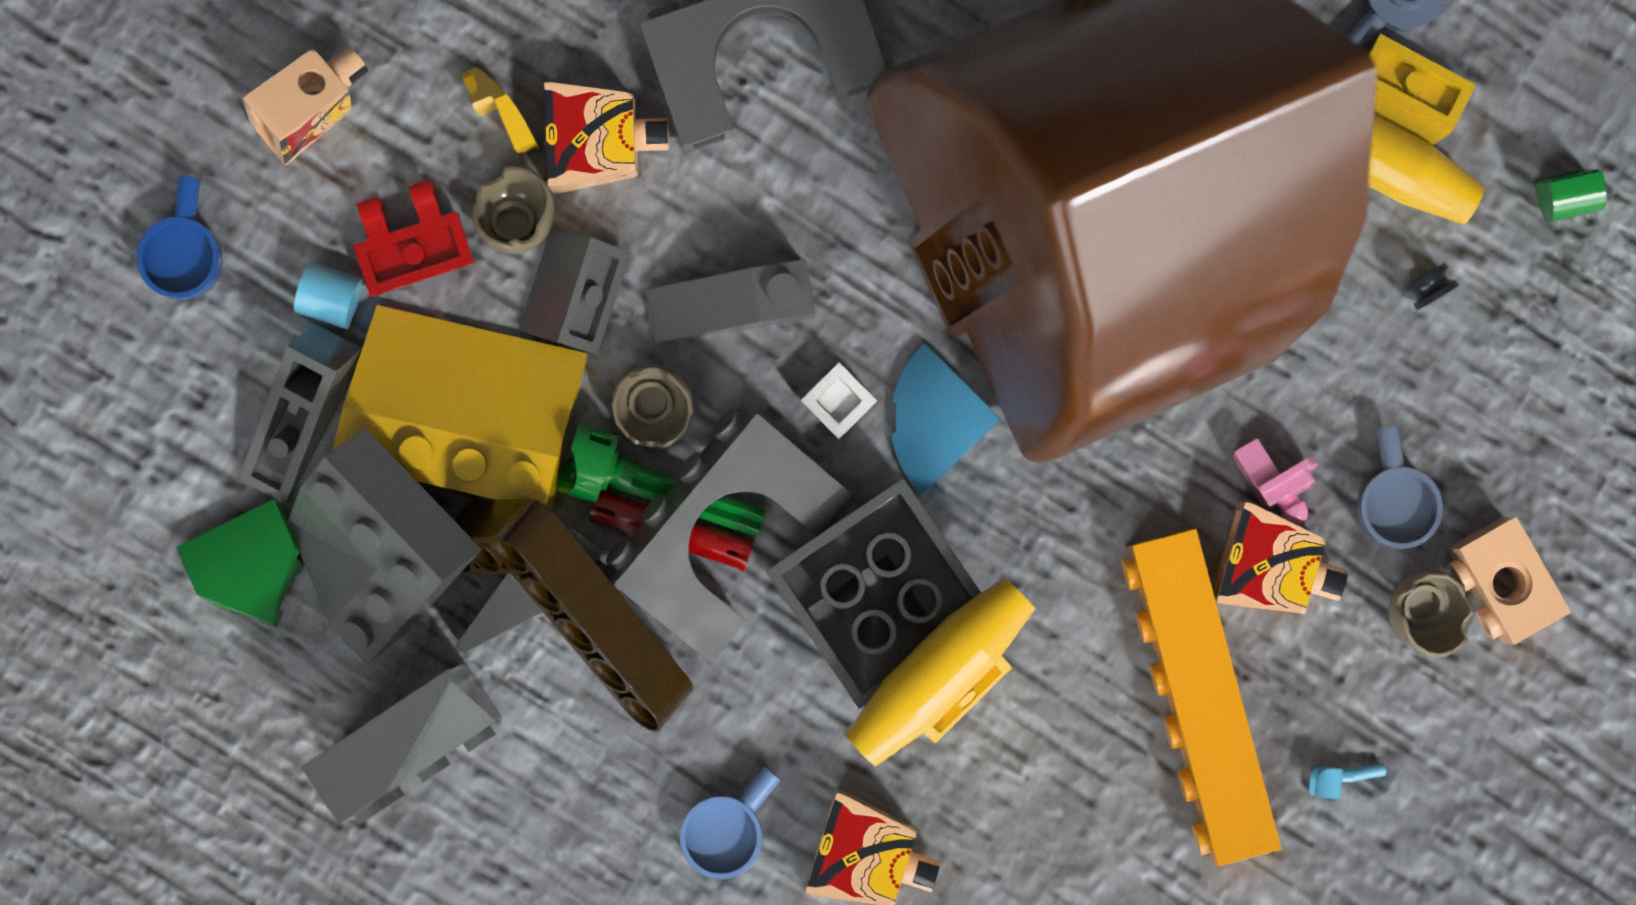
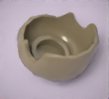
M507 166L504 167L503 173L498 178L480 185L471 216L478 237L492 250L520 254L530 251L547 238L555 219V210L548 184L534 170Z
M644 365L633 368L616 384L610 403L615 425L633 444L660 447L662 449L671 447L688 432L695 412L692 390L684 378L675 371L663 366Z
M1419 570L1395 588L1389 603L1388 614L1395 636L1412 650L1425 656L1447 657L1464 647L1468 642V638L1465 635V626L1468 619L1474 614L1468 598L1465 596L1462 584L1451 575L1437 570Z

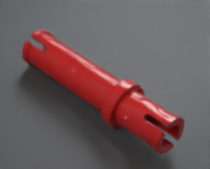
M601 490L594 503L595 506L591 511L589 521L598 522L633 534L643 523L642 514L651 501L647 500L645 505ZM696 521L690 534L688 553L744 572L755 539H748Z

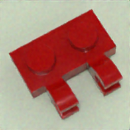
M430 180L408 186L420 223L391 232L382 199L374 197L356 203L368 240L354 244L353 247L370 297H376L476 264L459 212L442 214L435 186Z

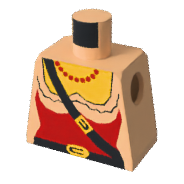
M349 46L327 63L314 49L309 50L243 97L250 126L286 166L350 111L352 107L348 87L368 73V68L358 54ZM312 92H320L317 95H309Z
M554 82L544 83L548 187L553 193H563L637 177L639 172L638 151L669 150L668 118L637 119L636 100L633 94Z
M1237 502L1212 590L1215 601L1219 604L1305 613L1311 593L1339 601L1346 586L1348 571L1320 562L1325 547L1324 538L1255 504Z
M836 788L806 882L805 893L813 896L862 903L894 905L901 883L932 892L941 861L911 851L917 834L915 827L845 790Z

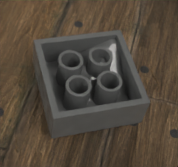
M366 428L322 459L300 487L288 520L329 626L367 665L404 636L481 551V548Z
M904 478L766 571L859 709L866 705L882 681L941 622L981 593Z
M467 663L442 672L301 766V768L338 824L354 816L360 825L403 797L405 794L401 790L400 785L416 774L424 783L451 765L445 755L461 744L470 752L496 735L490 725L502 718V716Z

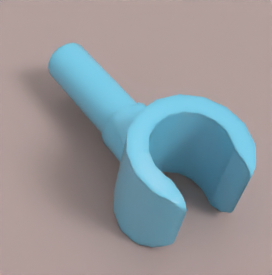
M1384 763L1355 768L1316 766L1310 774L1309 794L1320 798L1340 799L1342 782L1386 776V767Z

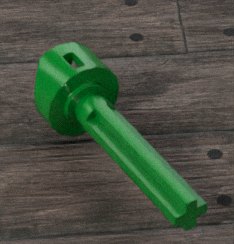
M579 422L571 447L574 456L564 461L555 489L594 504L600 491L605 492L607 486L610 485L615 490L626 494L629 492L652 501L661 494L665 496L678 479L638 465L637 462L629 459L618 458L619 450L616 449L619 434L586 422ZM723 496L711 503L700 514L699 518L757 537L766 510L728 496Z

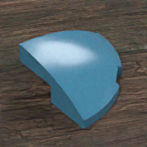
M925 343L914 353L905 366L897 383L892 401L896 405L895 433L891 435L893 448L899 465L911 486L921 496L1001 420Z

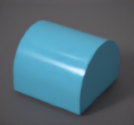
M311 261L306 266L300 279L294 301V312L349 330L365 280L362 277Z

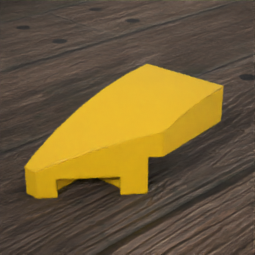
M476 67L461 73L470 93L469 97L474 110L479 116L498 109L513 147L520 157L540 149L532 130L516 105L491 77Z

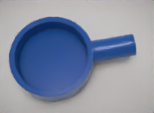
M179 176L174 217L165 218L153 224L142 236L137 249V267L144 282L156 293L171 299L188 300L204 294L215 284L222 269L223 255L218 239L210 229L196 221L201 181L199 178Z

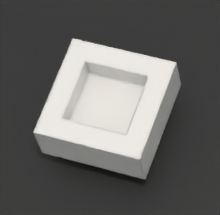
M838 363L800 402L839 440L877 400Z

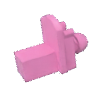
M1258 438L1234 452L1232 459L1253 490L1262 508L1270 512L1279 507L1283 519L1298 526L1302 525L1307 520L1308 509L1305 502H1301L1297 495L1311 488V485L1316 482L1311 474V471L1318 465L1315 458L1309 457L1280 474Z

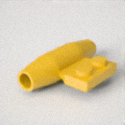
M1379 34L1369 50L1376 66L1369 187L1400 204L1464 225L1477 209L1485 193L1486 186L1433 145L1454 130L1476 84L1392 39Z
M1005 577L1001 578L950 614L882 681L845 732L846 738L875 767L923 733L936 744L1012 668L1002 657V654L1036 608Z

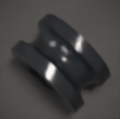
M1446 262L1403 286L1406 293L1411 292L1415 295L1416 301L1413 305L1416 310L1427 306L1459 286L1456 279L1451 280L1447 277L1446 271L1449 267Z

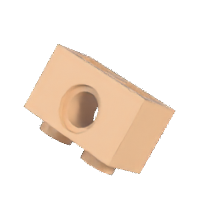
M1517 516L1502 517L1447 548L1453 559L1448 564L1449 570L1453 578L1462 584L1465 592L1471 590L1480 606V609L1475 611L1476 618L1490 639L1493 640L1497 637L1500 643L1515 645L1571 613ZM1502 568L1508 569L1514 577V588L1505 598L1498 596L1493 588V578Z

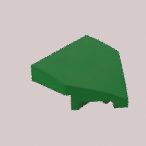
M275 499L177 546L197 596L209 601L217 609L223 611L227 609L277 628L283 614L280 607L294 575L301 574L304 565L297 559L300 550L284 510Z

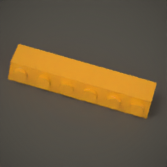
M1187 529L1127 545L1129 557L1121 559L1122 569L1129 590L1138 589L1143 610L1135 612L1136 621L1143 643L1152 642L1157 663L1149 665L1150 674L1157 696L1166 695L1171 716L1164 717L1163 721L1171 748L1181 749L1185 769L1177 771L1178 779L1185 801H1194L1197 809L1199 822L1192 823V831L1199 854H1209L1210 860L1215 865L1222 866L1282 850L1197 530Z

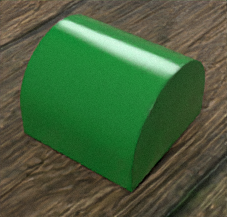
M1581 169L1537 179V182H1534L1539 209L1547 222L1603 211L1606 207L1607 193L1604 174L1599 169Z

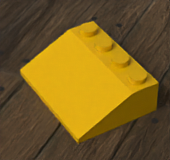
M377 305L342 408L332 451L366 428L418 482L495 500L536 499L552 510L557 490L555 487L565 456L588 353Z

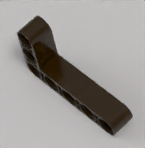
M531 498L471 501L455 517L454 521L481 548V551L462 572L467 574H512L626 713L647 730L653 732L660 731L694 689L692 682L558 516L546 505Z

